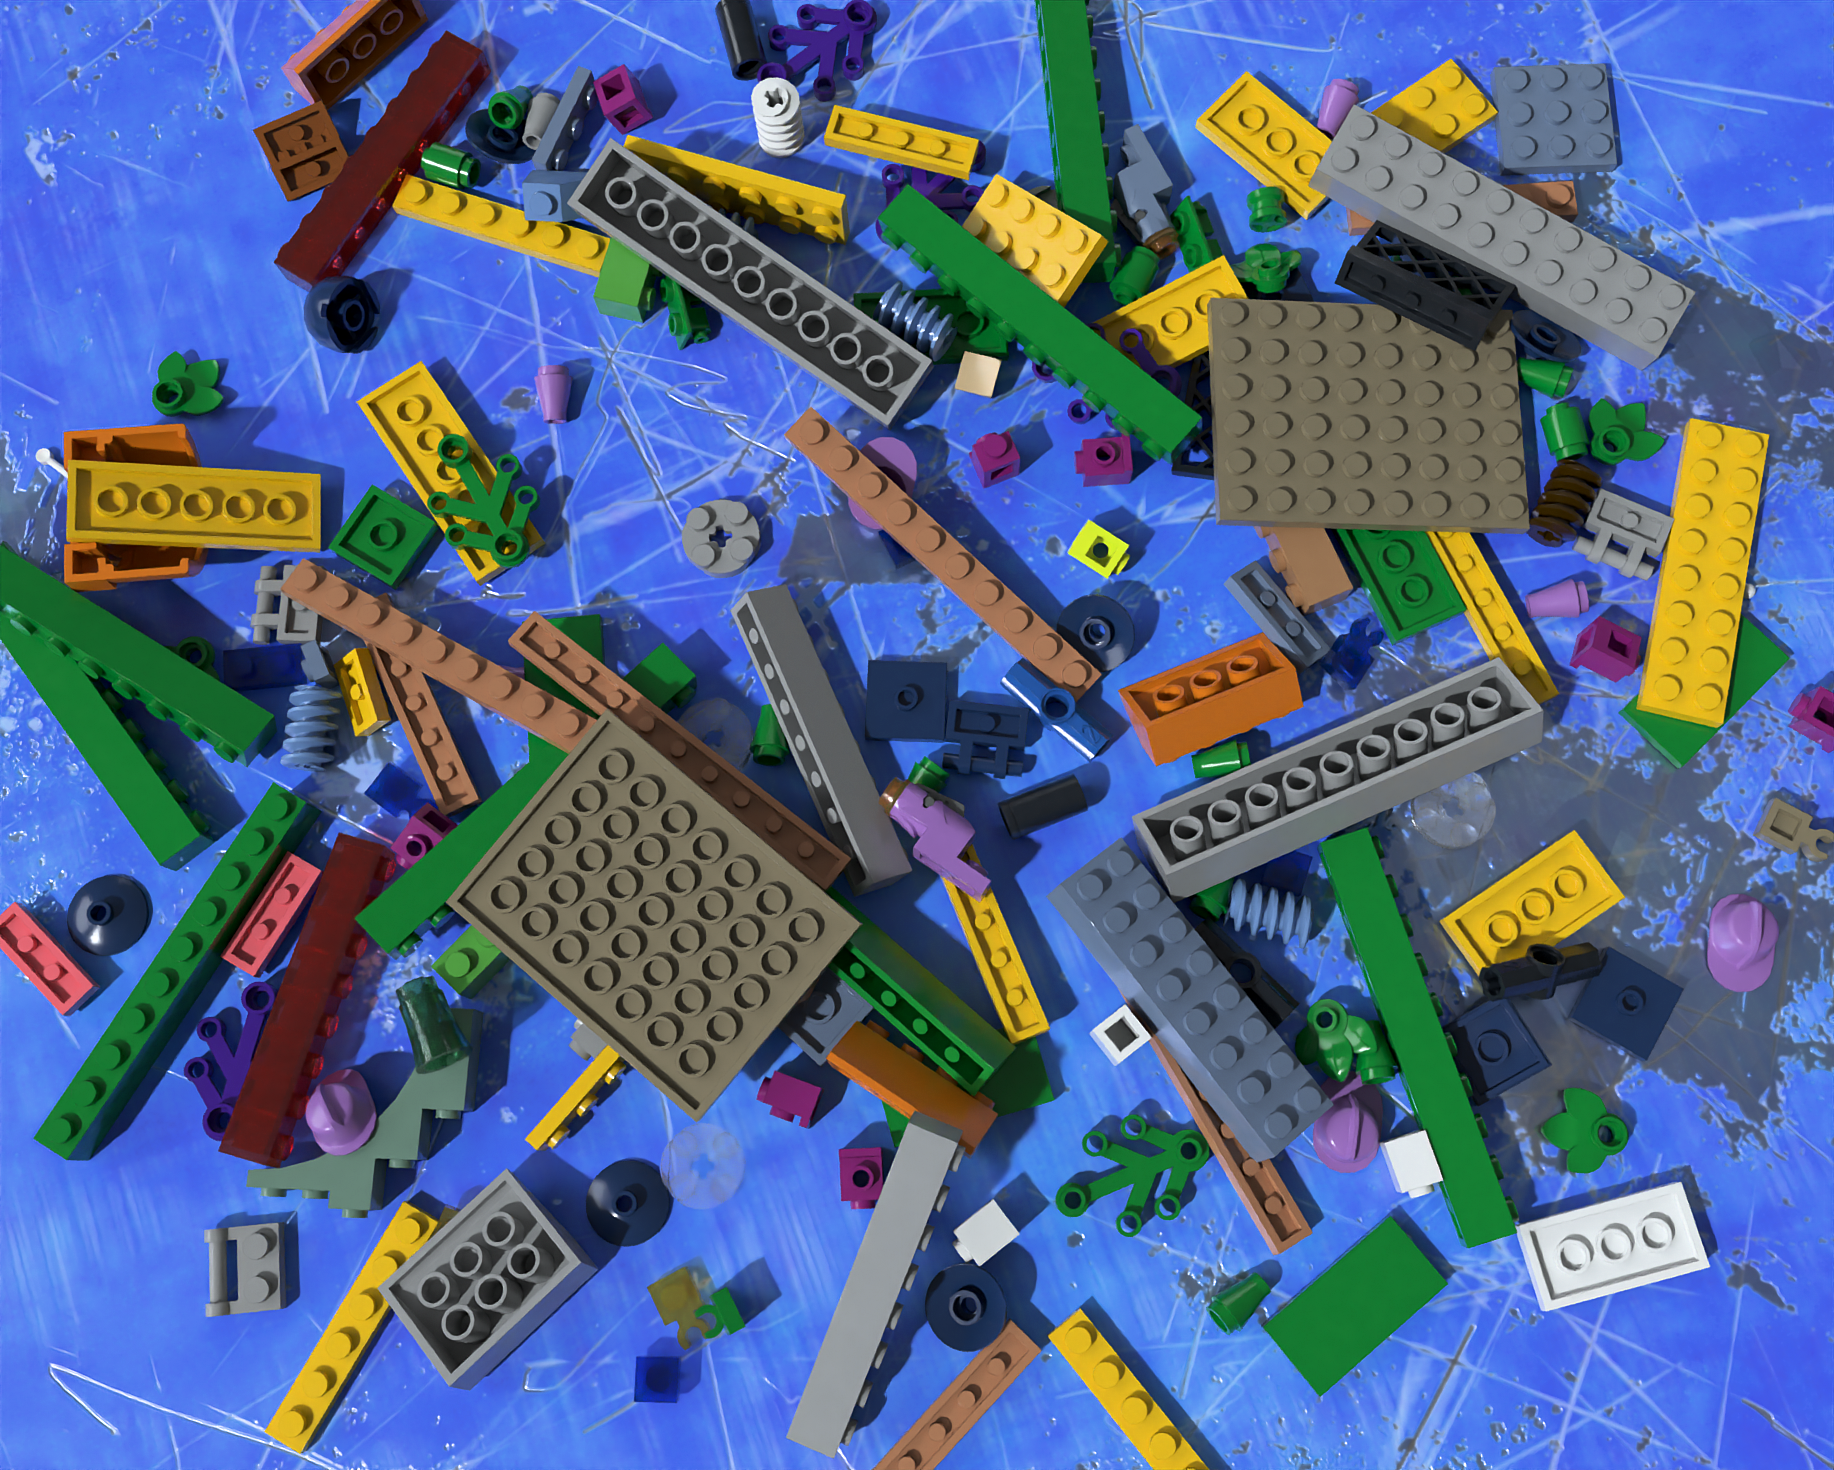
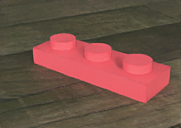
M288 851L220 957L253 977L260 978L326 873Z
M12 903L0 915V949L63 1016L70 1017L100 988L22 903Z

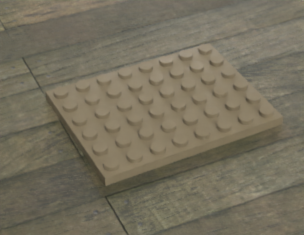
M1210 298L1207 304L1216 525L1524 534L1530 529L1515 335L1510 328L1513 310L1501 309L1485 333L1480 345L1474 351L1378 304Z
M606 709L446 901L450 907L696 1123L705 1116L863 925L856 917L609 709Z

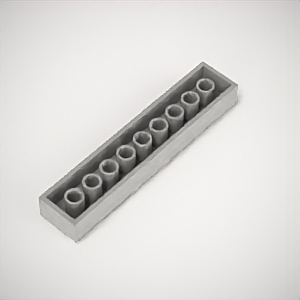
M1355 104L1321 159L1308 185L1374 223L1376 220L1381 221L1516 285L1509 298L1641 371L1659 357L1695 294V291Z
M612 138L609 139L567 202L585 220L890 431L934 368L931 359Z
M1498 657L1132 816L1137 844L1165 893L1175 903L1542 742L1544 710Z

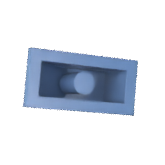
M532 170L522 182L525 220L565 222L583 218L567 202L587 172Z

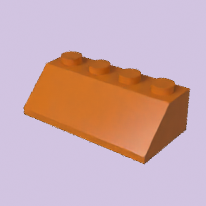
M356 0L353 4L348 5L341 15L326 28L321 29L315 38L304 48L293 54L281 69L292 87L311 105L323 100L327 110H329L420 28L428 18L419 0Z
M1263 632L1118 690L1141 746L1156 767L1164 763L1176 761L1181 756L1201 748L1210 747L1218 741L1238 733H1245L1255 726L1275 718H1282L1290 712L1304 707L1296 668Z
M869 1020L866 1026L856 1021L826 1057L831 1067L909 1119L915 1110L963 1130L958 1144L966 1147L963 1155L971 1159L998 1117V1114L992 1110L995 1103L980 1092L973 1096L958 1088V1082L940 1066L934 1072L922 1064L925 1056L911 1046L904 1043L900 1049L887 1041L890 1033L873 1021Z

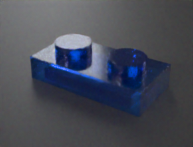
M303 644L224 650V684L236 692L307 685V676L301 665V661L306 659L301 649Z

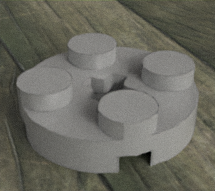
M720 499L706 502L688 513L682 531V544L687 558L698 569L711 577L728 578L736 576L748 568V564L753 560L754 556H757L760 550L761 535L756 519L743 503ZM724 530L726 534H732V538L726 540V546L719 547L716 541H711L712 536H715L717 531Z

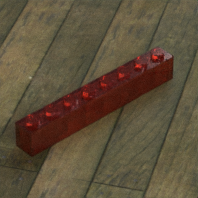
M447 30L439 41L432 44L428 56L418 69L411 72L407 84L398 96L388 103L384 115L375 126L367 131L363 143L354 155L346 159L340 174L332 184H329L324 189L321 199L313 210L302 218L298 230L290 241L283 244L274 263L287 280L309 292L312 286L326 277L342 275L392 207L406 174L415 176L421 168V158L424 150L428 147L430 148L433 143L440 142L491 73L489 64L481 49Z
M338 833L218 1152L280 1168L281 1162L289 1157L294 1145V1137L291 1135L297 1120H300L306 1112L309 1102L307 1092L311 1081L318 1077L323 1067L324 1056L321 1055L327 1039L332 1038L338 1026L339 1017L336 1014L341 1000L346 999L353 985L351 973L356 959L360 960L367 947L368 939L365 936L367 931L354 918L381 895L385 882L388 883L395 872V853L385 845Z

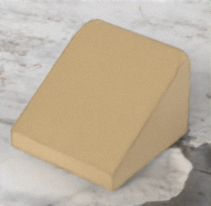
M964 351L954 389L991 399L1002 360Z

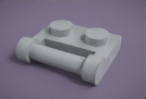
M284 1222L204 1230V1243H209L210 1303L205 1304V1317L286 1308ZM237 1240L238 1300L228 1301L226 1241Z

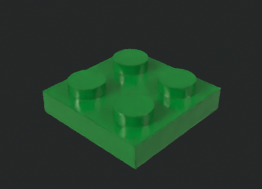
M372 484L328 548L336 555L396 590L433 538L439 526L435 521Z

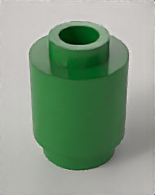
M435 142L430 148L428 147L424 150L421 158V167L425 171L427 179L458 189H464L465 187L473 188L479 179L481 164L479 159L474 158L470 152Z
M1135 246L1131 252L1125 254L1120 267H1118L1109 285L1114 299L1120 304L1126 306L1148 294L1159 272L1158 264L1160 259L1153 251L1142 246Z
M1565 402L1547 408V415L1542 417L1540 422L1550 455L1555 456L1556 462L1562 459L1574 461L1588 454L1586 446L1590 442L1579 407H1570V404Z

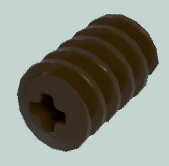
M1569 459L1557 461V466L1550 474L1551 479L1544 486V493L1537 500L1538 506L1533 509L1531 519H1529L1530 529L1526 533L1533 540L1544 546L1560 547L1562 541L1569 542L1577 538V532L1573 528H1580L1583 525L1584 521L1580 515L1589 513L1590 506L1587 502H1593L1597 497L1593 489H1599L1603 484V479L1587 466Z

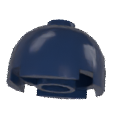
M352 276L326 277L312 286L306 296L303 307L304 322L310 335L321 346L339 353H361L368 348L378 331L377 326L372 327L374 314H380L379 301L376 292L370 284Z

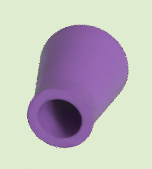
M1333 79L1330 85L1324 88L1316 128L1330 140H1333L1353 105H1357L1359 102L1357 96L1359 88L1352 82L1344 79Z
M541 366L538 368V376L534 377L543 412V422L547 424L566 423L573 378L569 376V369L565 366Z
M1569 579L1525 596L1529 618H1578L1580 613L1589 611L1588 594L1583 581L1574 582L1573 579Z

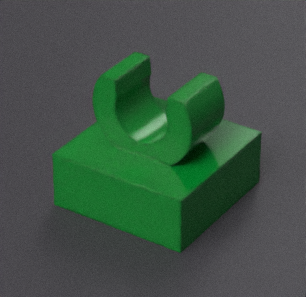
M727 1287L709 1296L713 1305H703L694 1312L696 1318L705 1313H710L716 1319L714 1328L704 1333L705 1339L718 1336L723 1328L728 1336L746 1327Z

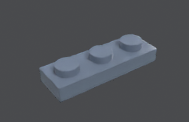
M580 66L577 67L532 158L536 170L563 171L565 169L570 147L574 140L577 141L583 132L584 119L589 109H594L598 101L593 84L595 80L591 70Z
M1256 560L1231 575L1225 581L1224 586L1271 642L1293 664L1299 675L1319 662L1331 651V648Z

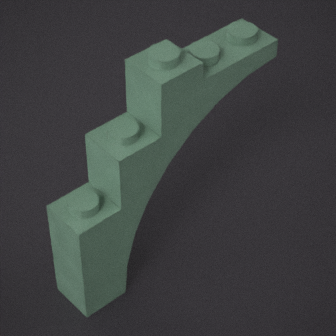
M432 1007L426 1041L414 1071L396 1099L377 1118L372 1135L360 1149L341 1156L326 1153L314 1160L283 1168L248 1170L246 1187L261 1188L260 1196L286 1197L287 1189L302 1190V1198L328 1199L329 1193L328 1208L342 1209L341 1217L368 1218V1210H382L387 1159H389L388 1167L414 1168L415 1160H429L433 1110H436L435 1118L461 1119V1111L474 1112L483 1012L475 1009Z

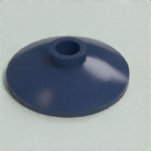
M482 109L471 114L466 122L465 133L471 145L478 152L492 160L507 164H521L532 160L536 150L529 148L523 142L522 137L526 126L525 119L514 129H504L496 126L491 121L488 109Z
M1519 310L1513 314L1510 328L1517 339L1524 345V350L1529 356L1540 360L1546 358L1552 361L1568 363L1575 361L1580 355L1581 346L1569 330L1532 310Z
M1090 594L1073 600L1062 611L1057 623L1056 632L1099 672L1112 670L1122 664L1129 656L1134 645L1135 629L1129 613L1116 600L1104 595ZM1093 625H1102L1105 629V635H1096L1093 631Z
M103 876L93 879L78 890L69 905L67 926L70 936L81 949L94 955L112 956L122 953L131 948L146 929L149 917L147 899L142 890L128 879L119 876ZM105 907L106 916L101 921H98V911Z
M621 1161L603 1169L591 1183L586 1198V1213L592 1228L602 1239L617 1246H635L654 1237L664 1225L670 1206L669 1192L663 1178L655 1169L638 1161ZM624 1195L629 1196L632 1200V1207L628 1212H623L618 1207V1201Z
M959 1263L943 1269L931 1281L926 1293L925 1311L928 1323L939 1340L952 1349L962 1352H974L989 1346L1001 1334L1007 1319V1302L1001 1285L990 1272L975 1264ZM967 1297L975 1300L977 1305L975 1312L967 1308Z

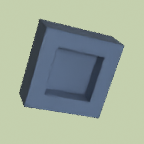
M317 640L302 645L301 649L306 659L301 661V665L309 681H315L328 689L339 686L329 651Z

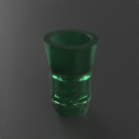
M422 976L413 979L396 990L395 994L400 1004L399 1011L407 1030L418 1074L442 1070L463 1060L473 1052L472 1045L459 1027L442 989H439L434 976Z

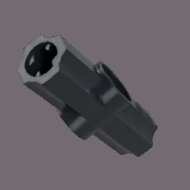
M1207 917L1195 928V931L1229 973L1231 966L1237 963L1244 964L1250 969L1251 980L1246 983H1237L1275 1030L1300 1003L1261 967L1260 962L1254 955L1245 952L1211 918Z
M1589 942L1560 949L1547 944H1533L1528 947L1525 957L1482 967L1479 980L1483 987V994L1492 1002L1523 994L1534 999L1546 1000L1554 996L1557 986L1599 976L1603 964L1599 959L1598 949Z

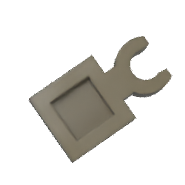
M1776 797L1768 801L1753 833V836L1789 855L1796 853L1800 847L1803 854L1814 862L1827 860L1829 856L1818 850L1816 846L1817 839L1827 844L1834 842V833L1830 830H1813L1809 828L1813 816Z

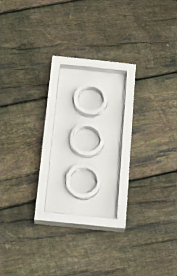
M1682 1182L1668 1183L1515 1225L1517 1237L1540 1309L1546 1312L1710 1267Z

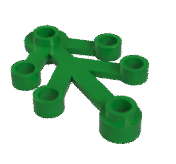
M458 434L445 436L438 444V455L446 466L457 470L475 504L450 498L444 492H435L427 500L428 509L437 518H446L449 515L486 523L493 534L491 536L471 532L464 525L455 523L446 529V541L456 550L471 547L490 552L493 560L504 568L520 566L526 561L530 553L529 541L523 534L530 512L536 510L540 505V497L533 487L521 486L514 494L516 507L508 528L501 514L512 481L517 479L522 473L521 463L512 454L502 455L497 460L496 468L498 472L489 496L470 462L472 449L466 439ZM463 450L461 457L451 459L454 451ZM507 463H515V468L511 472L503 471ZM532 494L533 500L530 503H521L524 495ZM446 500V506L443 509H435V504L438 501ZM464 532V537L461 541H452L455 533ZM517 545V550L514 554H505L507 546Z
M1133 1114L1124 1117L1120 1123V1132L1123 1137L1128 1140L1142 1139L1165 1150L1150 1158L1108 1141L1105 1135L1099 1131L1088 1132L1084 1135L1081 1143L1082 1149L1087 1155L1092 1157L1102 1156L1124 1165L1126 1168L1084 1186L1077 1183L1062 1185L1055 1195L1057 1209L1067 1217H1078L1086 1212L1089 1202L1134 1184L1124 1211L1116 1217L1115 1226L1117 1231L1125 1237L1136 1236L1142 1227L1140 1216L1156 1174L1172 1167L1164 1195H1160L1154 1202V1211L1163 1220L1175 1219L1181 1210L1179 1198L1189 1172L1201 1169L1209 1157V1145L1204 1136L1199 1132L1185 1129L1171 1135L1147 1125L1143 1118ZM1130 1119L1138 1121L1141 1126L1140 1132L1136 1136H1131L1126 1132L1125 1125ZM1095 1135L1102 1140V1148L1098 1152H1092L1088 1149L1087 1140L1090 1136ZM1186 1142L1192 1143L1196 1148V1154L1192 1159H1186L1181 1154V1147ZM1069 1192L1079 1194L1081 1202L1077 1208L1071 1209L1066 1206L1065 1196ZM1164 1199H1170L1174 1203L1175 1209L1171 1215L1165 1216L1160 1211L1159 1206ZM1127 1215H1131L1136 1220V1227L1131 1232H1125L1121 1228V1220Z

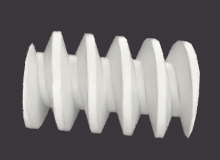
M767 78L760 81L754 87L751 95L759 144L763 151L771 157H789L800 149L805 138L799 93L794 85L781 78Z

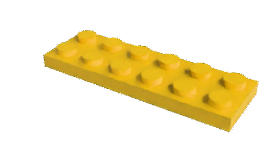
M627 135L623 147L705 204H710L717 212L720 208L726 209V214L728 212L733 214L737 212L746 220L749 216L754 217L755 224L765 222L779 226L780 229L787 233L798 234L800 232L814 236L817 240L826 244L836 242L846 245L850 234L846 195Z
M422 361L356 401L427 508V500L435 492H444L450 498L475 504L457 470L446 466L438 455L437 448L439 442L450 434L463 436L472 449L470 462L490 496L497 471ZM463 450L454 451L451 459L461 457ZM510 490L501 514L507 528L516 507L514 496ZM446 500L438 501L435 504V509H443L446 506ZM432 514L444 534L450 525L459 523L464 525L468 531L493 536L486 523L449 515L446 518H437ZM528 519L523 535L529 541V554H531L546 543L530 519ZM464 532L455 533L452 541H461L464 537ZM517 545L507 546L505 554H514L517 550ZM471 547L456 550L480 586L508 569L498 565L493 560L490 552Z
M68 460L67 542L82 543L97 542L105 544L320 553L321 474Z

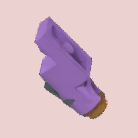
M895 777L881 795L878 804L885 808V814L896 820L913 838L917 835L920 837L913 847V857L978 902H981L990 889L991 880L986 878L988 872L982 866L969 859L966 863L961 860L973 843L976 833L971 823L964 818V805L920 783L914 784L908 779L902 781Z

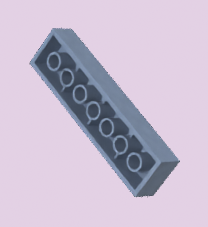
M1119 838L1046 896L1136 1012L1173 1056L1198 1091L1207 1099V1102L1220 1119L1234 1133L1235 1138L1249 1156L1257 1163L1276 1157L1334 1105L1122 838Z

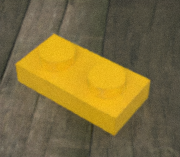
M354 648L336 662L334 668L355 736H369L391 719L369 649Z

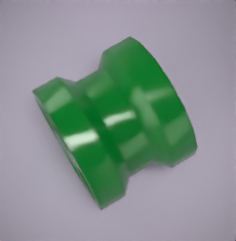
M1263 187L1247 195V207L1252 212L1249 216V227L1251 230L1261 233L1272 232L1286 225L1287 214L1282 209L1285 201L1282 189Z

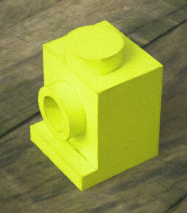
M1089 519L1067 551L1069 555L1107 579L1112 572L1119 575L1130 558V555L1125 552L1129 546L1128 544ZM1104 543L1107 545L1108 553L1105 557L1098 558L1094 555L1093 548L1096 544Z

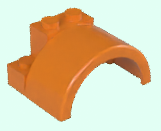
M183 423L64 432V470L67 473L68 460L202 467L194 440ZM70 542V544H64V583L75 592L117 589V583L195 577L204 568L208 548Z

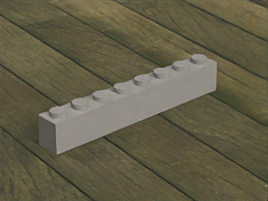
M786 584L746 592L730 611L830 842L851 858V862L843 872L854 897L893 885L912 871L908 862V855L901 846L893 828L890 814L885 810L876 789L875 780L867 769L860 753L859 744L851 733L845 719L844 710L836 699L829 683L828 674L821 665L814 649L813 640L806 631L795 600L791 597Z
M914 1110L786 1436L787 1439L833 1459L840 1443L849 1446L858 1420L851 1418L855 1405L864 1408L873 1382L866 1379L870 1366L879 1369L888 1347V1343L881 1341L886 1327L892 1330L895 1329L904 1306L896 1302L901 1288L910 1291L919 1266L911 1263L916 1249L925 1252L934 1230V1226L927 1224L932 1209L941 1212L950 1187L942 1184L947 1170L957 1172L966 1147L958 1144L963 1130Z

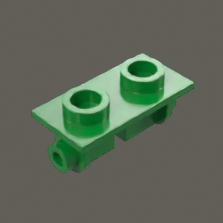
M1186 196L1169 217L1175 227L1172 231L1177 238L1184 263L1190 273L1223 256L1217 239L1205 238L1214 233L1206 207L1201 206L1199 201L1192 202L1190 196Z
M665 276L660 282V295L662 301L667 302L670 313L668 318L669 331L672 336L676 337L678 349L683 350L688 339H694L696 344L707 342L711 329L705 307L691 308V305L701 304L702 300L668 276Z

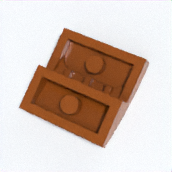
M323 100L253 129L287 201L356 172Z

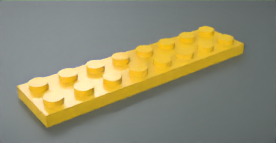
M1690 418L1685 424L1669 516L1674 518V522L1664 545L1637 710L1718 728L1723 724L1769 434Z

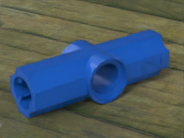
M1022 658L1016 662L1001 680L1000 685L1026 708H1029L1038 717L1039 722L1044 728L1054 731L1087 761L1091 762L1113 738L1111 732L1075 702L1074 697L1069 691L1058 688L1026 659ZM1058 702L1065 706L1067 713L1063 717H1052L1047 713L1046 706L1050 703Z

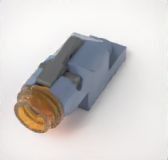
M1136 124L1124 131L1120 154L1127 168L1115 175L1113 185L1114 201L1110 206V210H1116L1117 221L1137 246L1150 249L1162 260L1175 252L1179 247L1178 233L1170 220L1166 205L1170 203L1173 184L1139 124Z

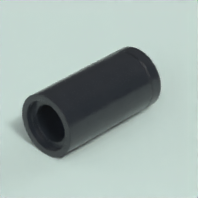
M721 0L715 7V13L732 75L741 81L756 79L758 70L767 63L750 0Z
M1073 773L998 803L1001 817L1012 840L1088 811L1083 791Z

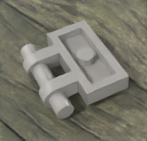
M1600 488L1596 492L1597 497L1591 502L1590 511L1586 514L1584 523L1581 526L1595 532V537L1591 541L1578 536L1572 550L1586 555L1585 560L1594 564H1598L1600 561L1619 569L1618 573L1625 577L1631 578L1636 576L1647 581L1653 572L1654 566L1641 561L1643 553L1656 558L1662 552L1674 518ZM1611 539L1628 546L1627 554L1625 555L1608 548L1609 540Z
M284 565L283 580H276L277 568L272 566L261 567L260 580L255 581L254 594L258 595L256 613L251 615L250 627L254 629L253 643L268 645L270 631L277 629L276 640L280 644L304 645L313 640L321 643L323 617L288 598L280 590L298 565ZM281 596L279 614H272L274 597Z

